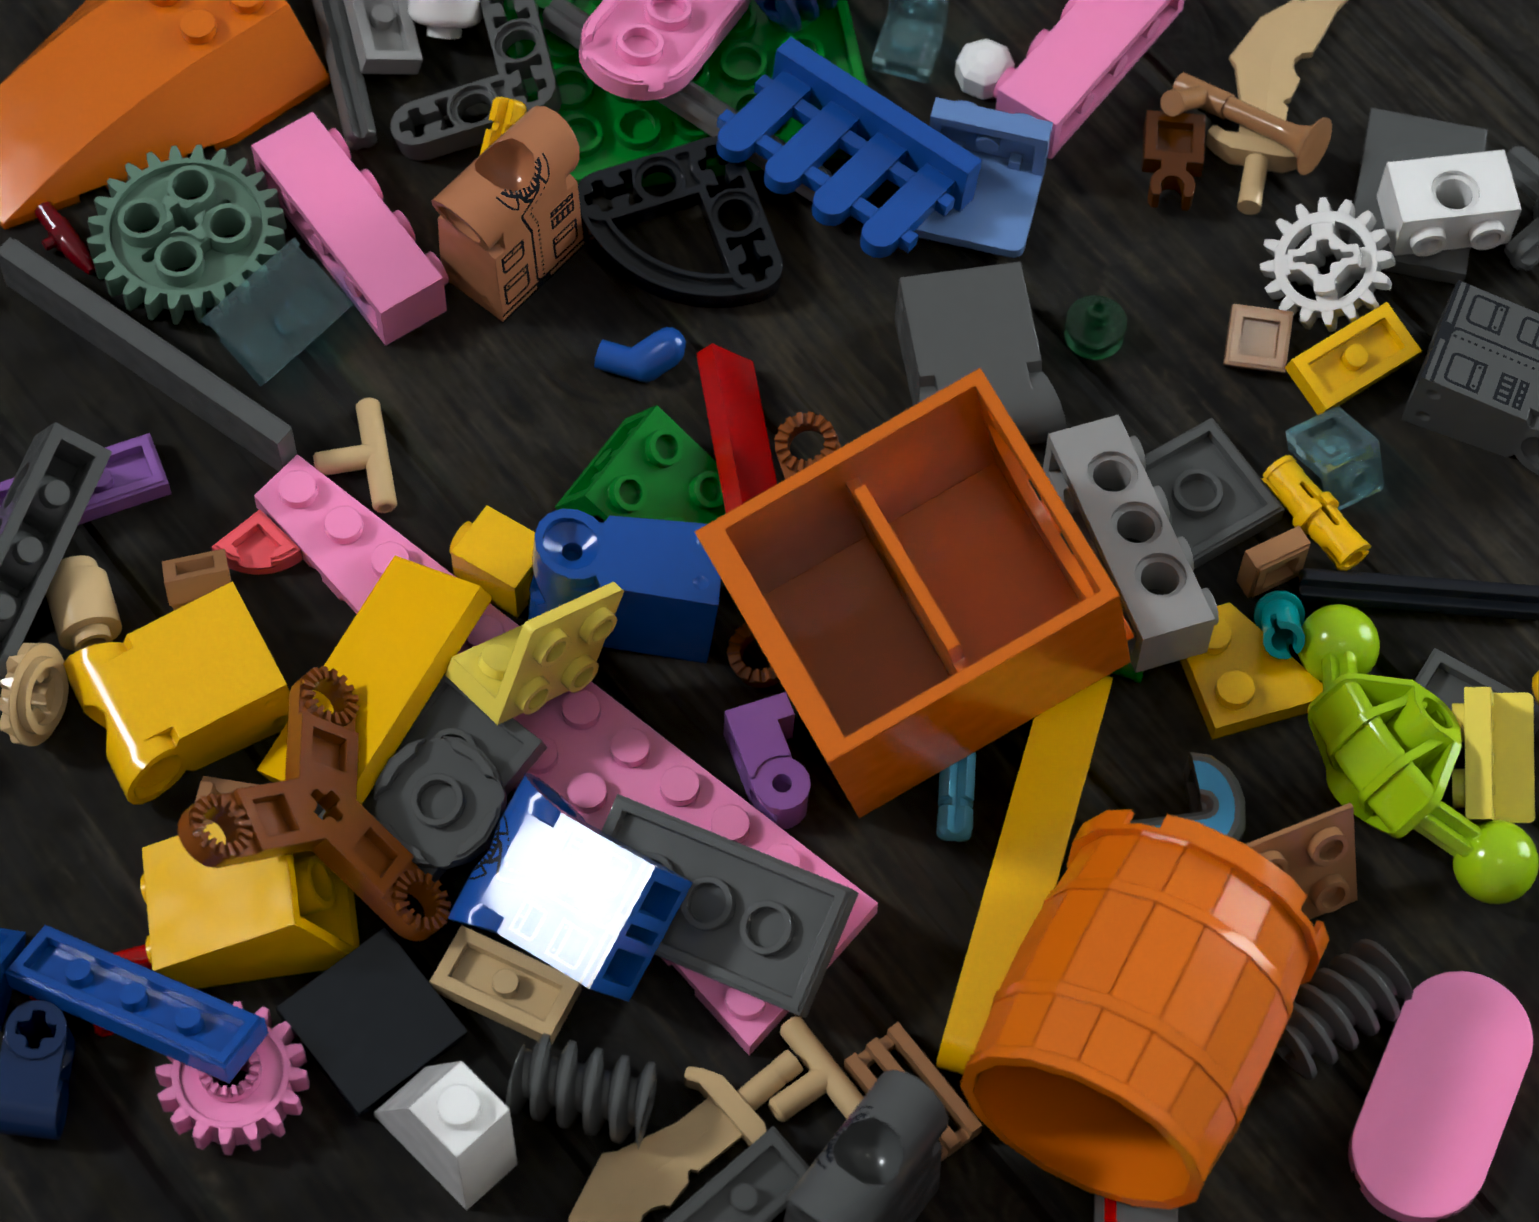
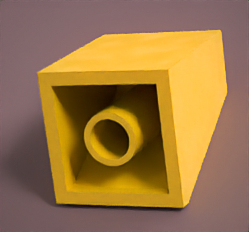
M216 823L206 825L207 827L203 831L204 833L207 831L211 833L208 838L211 840L215 837L217 839L216 844L222 841L226 845V838L222 829ZM179 835L142 847L144 874L140 879V889L143 899L147 904L149 935L146 938L145 946L152 970L198 989L327 970L360 946L354 891L311 850L223 868H211L200 864L188 854L181 843Z

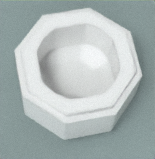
M986 38L965 44L956 60L955 76L962 92L984 100L993 97V91L1000 76L1007 68L1014 67L1015 64L1006 46Z

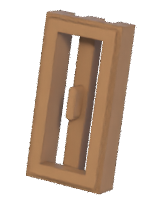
M897 1022L887 1029L885 1036L880 1039L876 1037L867 1043L864 1051L858 1055L855 1052L846 1058L844 1069L866 1095L877 1081V1078L868 1068L875 1062L884 1072L890 1070L905 1072L890 1054L895 1049L918 1079L936 1093L944 1104L946 1113L959 1128L954 1133L948 1125L947 1129L938 1139L942 1145V1162L979 1135L982 1124L905 1029Z

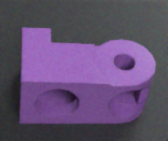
M786 692L724 711L723 733L750 804L782 829L794 827L806 816L811 790L809 773L802 764L792 758L786 739L793 738L795 713Z

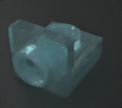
M889 0V10L873 53L872 70L928 84L946 31L949 0Z
M1339 406L1286 430L1288 450L1322 479L1323 492L1329 491L1338 500L1339 511L1380 492L1384 488L1379 440Z

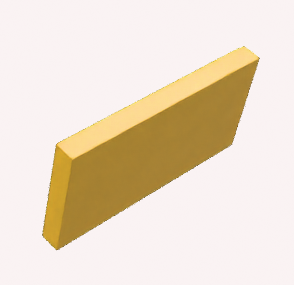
M396 555L324 664V666L328 667V671L332 668L337 670L338 677L344 674L347 678L345 681L347 686L353 684L355 688L352 694L358 695L359 701L356 702V705L360 707L358 712H356L355 732L359 733L356 800L361 805L374 787L386 763L394 755L446 673L452 656L458 654L493 598L480 585ZM316 691L313 699L318 698L317 707L319 708L323 705L325 707L323 712L329 709L331 714L334 713L329 699ZM288 722L257 769L259 773L271 782L285 781Z

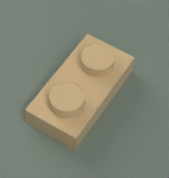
M463 925L459 928L430 980L431 986L439 995L536 1041L540 1039L543 1033L550 1034L551 1046L582 991L579 982L561 971Z

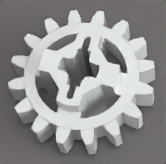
M1322 197L1319 199L1318 212L1309 214L1308 210L1300 203L1296 205V214L1299 220L1291 224L1279 218L1275 222L1283 236L1280 241L1275 239H1265L1263 246L1268 253L1274 256V260L1261 263L1260 270L1265 277L1275 279L1265 287V290L1271 300L1284 297L1279 306L1280 310L1293 311V315L1300 310V322L1304 328L1310 330L1317 318H1322L1328 331L1333 332L1336 330L1338 317L1346 315L1352 323L1359 319L1357 309L1362 305L1371 310L1379 307L1373 295L1375 289L1391 290L1392 282L1387 275L1381 272V269L1395 266V258L1392 252L1380 250L1390 242V239L1384 228L1372 231L1376 219L1369 210L1355 218V207L1351 200L1345 199L1340 205L1339 210L1333 211L1327 198ZM1339 229L1357 236L1364 243L1365 247H1359L1357 243L1346 244L1343 242L1339 235ZM1312 234L1299 249H1295L1305 237ZM1334 255L1337 262L1331 263L1330 273L1321 274L1318 267L1325 265V256ZM1356 280H1361L1350 293L1344 296V293ZM1296 281L1298 285L1309 284L1312 286L1316 294V300L1306 298L1292 287L1291 282Z

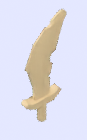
M1292 0L1260 17L1229 57L1235 70L1238 99L1286 120L1288 111L1286 104L1291 102L1300 82V78L1296 75L1294 64L1300 59L1313 56L1336 13L1348 0ZM1213 125L1208 129L1205 141L1206 146L1226 163L1244 166L1237 209L1247 215L1259 213L1267 171L1285 173L1297 169L1296 156L1278 142L1242 125H1239L1238 132L1225 131L1217 125Z
M785 1050L771 1064L763 1068L737 1091L721 1074L704 1068L687 1067L684 1074L685 1086L698 1090L706 1100L678 1122L643 1138L639 1148L635 1142L618 1151L602 1153L569 1215L568 1222H642L643 1218L654 1210L664 1207L670 1209L689 1185L688 1176L691 1172L699 1174L740 1139L749 1147L767 1132L765 1122L755 1111L803 1071L801 1063L789 1050Z

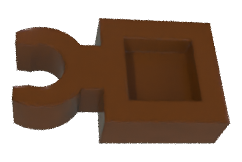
M1147 110L1144 122L1142 172L1154 173L1151 177L1147 197L1150 207L1158 208L1161 192L1166 189H1172L1177 191L1182 197L1181 210L1188 211L1190 209L1195 192V180L1193 177H1201L1204 165L1206 115L1182 113L1172 117L1163 111Z

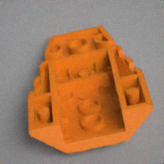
M86 0L0 83V225L2 228L7 230L36 219L35 210L43 202L49 201L56 210H60L79 203L80 194L102 186L109 190L107 184L109 178L126 183L128 176L125 165L130 163L141 170L148 168L147 153L149 152L154 153L161 162L169 160L171 146H177L182 158H187V155L193 152L196 145H202L203 149L213 145L215 151L234 145L329 85L330 77L289 3L286 0Z

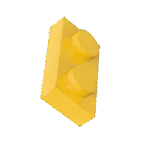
M1385 302L1291 359L1285 369L1320 418L1413 361L1422 350L1389 303Z

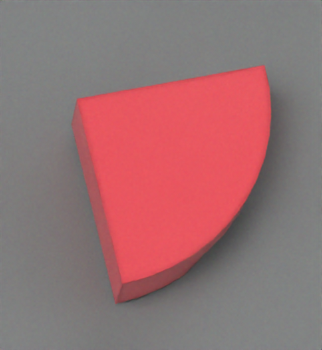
M260 509L211 547L212 551L225 549L230 569L253 575L277 573L303 560L301 549Z

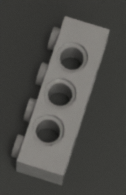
M1118 414L1049 433L1043 470L1120 594L1123 616L1134 635V638L1127 642L1130 661L1135 673L1207 653L1213 627L1218 624L1219 615L1213 594L1208 588L1201 589L1194 575V560L1187 540L1183 536L1177 537L1169 522L1170 511L1164 491L1159 485L1152 486L1145 471L1146 459L1139 439L1136 436L1129 437ZM1102 488L1114 489L1117 492L1106 491ZM1125 538H1133L1141 541V543H1133L1125 540ZM1149 589H1156V590L1163 591V592L1166 593V594H1165V595H1158V594L1151 593V592L1148 591V590H1149Z

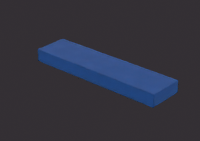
M44 925L4 972L9 987L38 1000L53 1003L56 1007L227 1083L231 1082L268 1035L265 1019L47 925Z

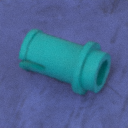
M1273 591L1265 594L1258 600L1254 608V621L1263 631V644L1266 651L1278 659L1291 658L1289 645L1292 644L1296 654L1301 652L1305 645V634L1301 627L1304 623L1305 610L1301 600L1296 595L1287 591Z

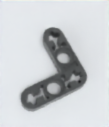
M480 0L498 75L402 105L392 117L391 132L404 156L411 160L424 161L482 144L486 128L491 129L493 121L488 120L489 115L477 123L464 122L462 115L468 107L474 104L484 103L492 106V102L496 97L502 96L521 101L526 104V112L535 106H546L557 113L559 112L562 105V96L536 0H514L513 3L518 19L508 21L503 9L504 0ZM527 39L536 43L534 50L523 58L513 59L506 56L508 48L519 40ZM533 77L538 88V99L533 102H527L528 94L523 79ZM447 115L453 124V127L449 129L445 128L447 126L443 119ZM426 124L424 126L425 134L420 137H414L416 133L415 127Z

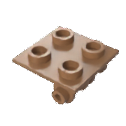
M1351 803L1246 844L1290 875L1305 892L1307 897L1301 911L1309 920L1325 913L1334 912L1342 906L1357 901L1354 807Z

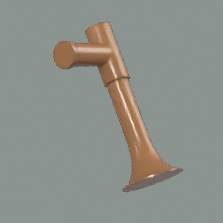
M1184 72L1177 77L1172 90L1166 91L1161 97V108L1168 116L1173 117L1185 111L1200 108L1221 119H1229L1278 142L1296 156L1297 171L1300 175H1307L1319 164L1325 154L1332 134L1330 118L1323 117L1310 126L1298 125L1235 98L1233 94Z

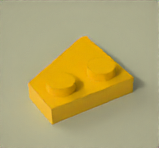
M1229 602L1218 605L1219 620L1218 624L1213 627L1207 653L1180 660L1211 738L1216 739L1308 713L1310 703L1323 692V683L1313 677L1292 656L1288 659H1278L1271 656L1263 644V631L1233 604Z

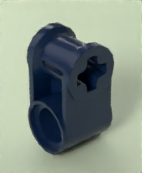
M43 1000L28 1001L18 1006L9 1015L6 1022L0 1053V1134L59 1140L62 1136L67 1118L69 1083L76 1054V1042L68 1028L62 1011L53 1003ZM42 1031L51 1032L53 1038H43L39 1049H31L28 1042L39 1041Z

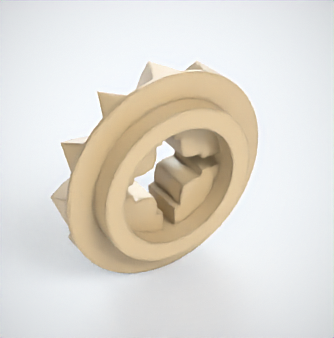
M23 643L18 650V654L9 656L7 659V674L4 679L0 680L2 688L0 697V711H2L0 730L9 734L11 743L31 747L42 744L51 736L64 714L68 700L69 683L63 665V657L59 650L49 643Z

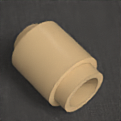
M79 555L62 559L45 594L59 644L64 649L76 652L94 644L113 642L122 631V623L106 571L98 567L97 561L89 556Z

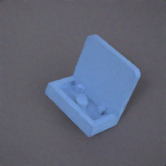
M936 97L929 126L980 158L982 163L974 199L961 212L953 208L945 217L934 211L914 232L919 235V238L1010 258L1021 256L1027 242L1047 164L1053 122L1036 119L1025 113L1012 114L979 107L969 101H952Z

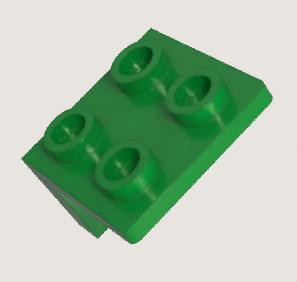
M658 405L625 418L554 507L557 510L562 508L578 509L604 521L611 515L709 524L726 514L716 461Z

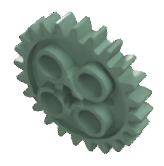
M196 145L190 158H182L177 146H171L168 161L161 162L154 153L149 152L147 153L148 168L141 170L130 163L125 165L128 176L126 183L117 179H108L107 184L111 197L95 198L94 202L98 215L88 217L87 222L92 237L88 238L87 242L98 279H105L111 297L123 294L126 309L129 311L137 308L144 302L148 319L154 320L165 308L170 310L173 324H179L185 310H193L197 321L204 323L206 308L214 306L224 317L228 316L229 307L227 300L234 297L239 302L249 305L251 300L248 286L252 285L266 290L269 287L266 270H280L281 264L278 252L287 248L284 230L287 229L284 211L280 207L276 188L268 189L265 173L261 171L250 174L248 159L242 158L232 166H229L225 149L221 148L209 160L204 157L202 145ZM191 197H199L196 199L187 200ZM152 229L148 232L138 233L142 230ZM233 234H236V235H237V236H234V237H232V238H223V237H225V236H227V235H233ZM179 268H189L184 271L174 272V270H177Z

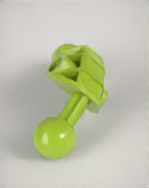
M1343 604L1328 605L1313 612L1301 626L1305 634V645L1301 652L1298 653L1302 666L1313 677L1323 683V692L1308 706V722L1326 767L1328 787L1334 797L1342 806L1351 803L1354 807L1355 816L1371 827L1393 838H1402L1414 829L1453 856V870L1458 883L1474 899L1488 904H1505L1523 896L1533 885L1539 868L1538 852L1531 837L1522 828L1508 821L1487 820L1474 824L1441 801L1462 747L1460 726L1453 712L1441 699L1414 680L1368 674L1377 661L1380 641L1375 625L1365 613L1357 608Z

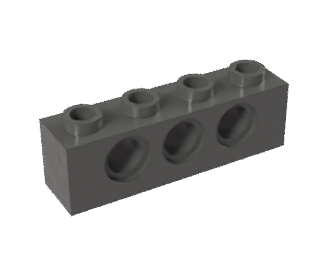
M54 422L34 436L0 507V680L4 679L7 674L6 662L8 657L17 655L112 454V451L57 422Z

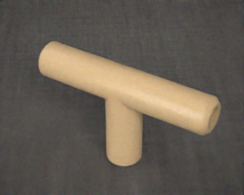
M368 397L361 399L356 404L362 445L315 452L313 455L314 465L325 476L366 469L372 508L379 513H388L397 506L380 402L377 399Z
M798 1016L788 1019L781 1026L780 1035L809 1072L770 1098L768 1103L770 1111L778 1121L785 1122L818 1098L827 1094L847 1119L864 1097L804 1020Z

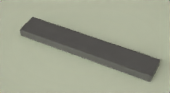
M9 238L0 247V267L8 287L278 472L297 455L292 427L18 240Z

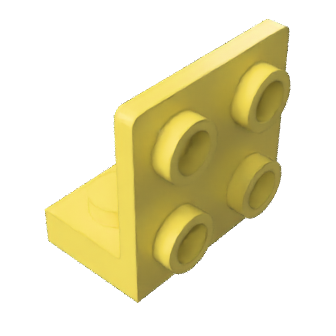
M611 582L536 616L521 626L452 656L445 676L497 725L522 713L526 715L533 714L547 701L568 691L576 693L593 680L599 668L597 659L605 639L616 626L617 617L615 614L624 590L615 582Z

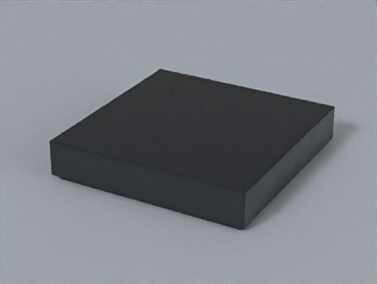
M386 927L276 1007L277 1015L283 1022L287 1021L291 1025L295 1038L302 1044L305 1051L358 1118L400 1088L421 1069L429 1066L466 1038L468 1032Z

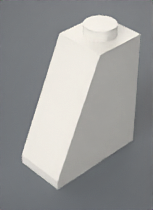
M462 1061L424 1067L374 1111L375 1117L466 1210L474 1205L517 1165L510 1109Z

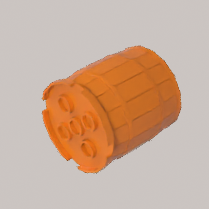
M1107 810L1086 821L1080 827L1072 843L1067 862L1068 869L1055 889L1044 900L1043 906L1021 943L1000 989L996 991L990 1014L975 1051L965 1065L960 1087L974 1114L1003 1143L1042 1170L1089 1193L1137 1207L1171 1210L1196 1202L1206 1178L1227 1143L1231 1142L1238 1131L1243 1116L1261 1083L1278 1041L1281 1040L1289 1022L1298 988L1300 985L1311 981L1328 944L1329 937L1323 921L1317 920L1313 927L1312 922L1301 911L1307 895L1291 876L1248 845L1197 821L1169 814L1166 815L1161 827L1158 828L1142 823H1130L1134 816L1132 810Z

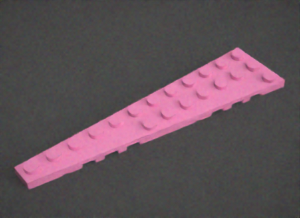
M298 454L254 495L257 509H260L301 549L302 558L308 566L316 569L327 587L340 601H345L356 614L395 555L454 576ZM489 603L458 654L510 631L519 625ZM590 682L585 688L576 693L568 691L547 701L533 714L526 715L522 713L513 718L547 746V749L527 773H531L548 784L576 809L586 823L602 831L615 798L619 794L857 891L859 894L828 967L877 914L878 902L593 682ZM519 782V783L515 786V788L512 790L513 794L515 793L516 789L518 788L520 782ZM662 958L668 966L673 965L695 990V996L749 1056L789 1012Z

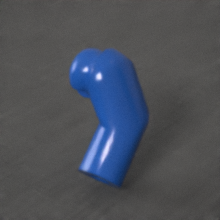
M665 327L655 331L633 347L603 339L596 353L594 368L639 382H651L674 368L682 360L685 354L686 341L683 334L672 327Z

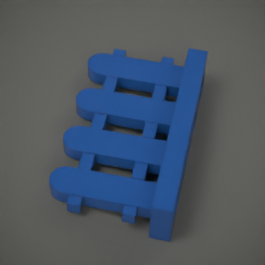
M792 37L787 39L776 50L773 78L771 79L764 74L755 82L754 93L757 95L737 114L726 109L717 118V128L720 130L718 132L716 149L722 159L732 163H739L747 160L753 153L760 155L767 160L764 183L769 190L777 194H789L795 191L801 184L816 192L812 204L814 219L826 226H836L843 223L851 215L864 224L860 237V246L871 257H887L898 247L909 253L917 245L919 235L914 231L934 211L945 217L953 208L961 212L974 199L982 163L980 158ZM792 117L804 125L784 145L771 138ZM840 148L852 157L830 177L819 170L818 167ZM886 180H889L900 187V189L879 209L866 199Z

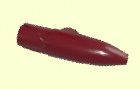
M46 201L40 204L35 210V216L49 235L48 238L42 240L46 251L56 248L77 268L88 275L94 274L96 270L91 254L70 222L56 210L51 202Z

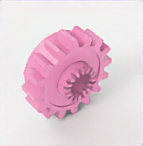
M234 1001V1006L243 1009L241 1002ZM262 1006L255 1015L265 1019L268 1035L240 1069L249 1073V1075L247 1074L245 1076L246 1080L244 1082L240 1081L238 1086L234 1084L231 1085V1088H228L226 1085L221 1087L218 1084L220 1079L168 1056L167 1058L173 1064H164L156 1067L155 1074L159 1084L167 1087L157 1094L163 1111L174 1112L170 1120L174 1130L179 1135L193 1129L192 1137L195 1145L201 1150H204L211 1141L221 1144L224 1155H232L235 1146L248 1144L253 1151L260 1150L263 1137L272 1133L281 1138L286 1133L282 1122L287 1114L300 1116L303 1111L300 1098L295 1094V1092L309 1089L310 1085L307 1071L299 1068L307 1062L302 1044H291L294 1035L291 1025L287 1021L271 1029L272 1018L269 1009Z

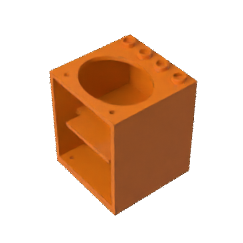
M981 368L695 531L859 818L1131 662L1127 641L1134 638V635L1123 616L1120 594ZM1029 480H1031L1042 500L1038 498ZM1061 533H1062L1063 536L1065 537V539H1066L1068 545L1070 546V548H1071L1073 554L1071 553V551L1069 550V548H1068V546L1066 545L1065 541H1064L1063 538L1061 537V535H1060Z

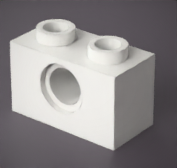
M1505 150L1387 162L1376 196L1385 231L1390 239L1389 246L1393 256L1406 254L1430 256L1443 250L1470 247L1477 250H1487L1500 244H1506L1512 237L1522 210Z

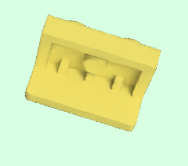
M1464 687V703H1452V712L1460 726L1461 742H1465V769H1453L1452 771L1453 808H1465V817L1474 824L1487 820H1503L1513 824H1530L1535 820L1533 696L1530 693H1493L1491 687Z

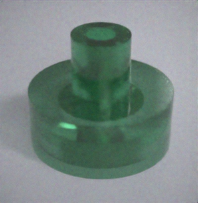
M1090 295L1080 298L1071 305L1067 313L1064 328L1066 343L1073 352L1081 357L1094 360L1108 358L1114 355L1123 344L1127 327L1126 314L1117 302L1108 297Z

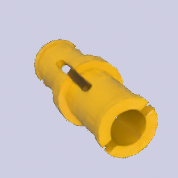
M1285 455L1279 458L1263 473L1262 476L1264 478L1261 480L1294 517L1292 525L1294 527L1300 526L1305 535L1309 534L1338 570L1348 571L1366 557L1371 545L1343 517L1342 513L1338 510V500L1329 491L1322 492L1307 476L1292 455Z

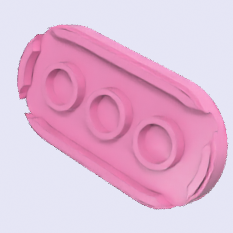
M603 0L582 28L579 46V59L582 68L596 85L609 93L623 98L656 100L671 96L686 87L746 12L750 0Z
M1466 971L1445 972L1430 977L1413 990L1412 999L1405 1001L1349 1139L1348 1159L1351 1171L1353 1172L1354 1170L1355 1177L1361 1185L1360 1191L1374 1208L1400 1222H1437L1438 1219L1448 1218L1453 1214L1456 1215L1467 1208L1474 1200L1485 1181L1532 1055V1027L1528 1015L1519 1000L1511 991L1497 981L1481 974Z

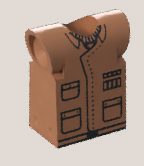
M535 106L528 110L431 200L433 207L440 214L438 217L440 261L446 270L449 282L502 322H505L584 246L578 183L570 174L580 160L579 145L575 133L567 121L556 111L546 106Z

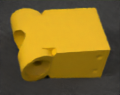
M233 581L127 634L124 642H107L82 648L71 654L63 663L67 679L83 711L107 730V760L127 800L133 805L145 804L156 799L172 787L186 770L196 771L282 731L288 722L289 688Z

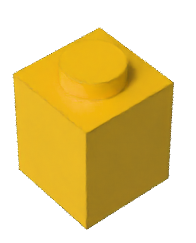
M486 505L473 523L470 521L465 522L453 537L449 552L452 558L454 576L482 586L493 597L490 603L518 618L528 605L529 588L534 575L532 556L535 532Z

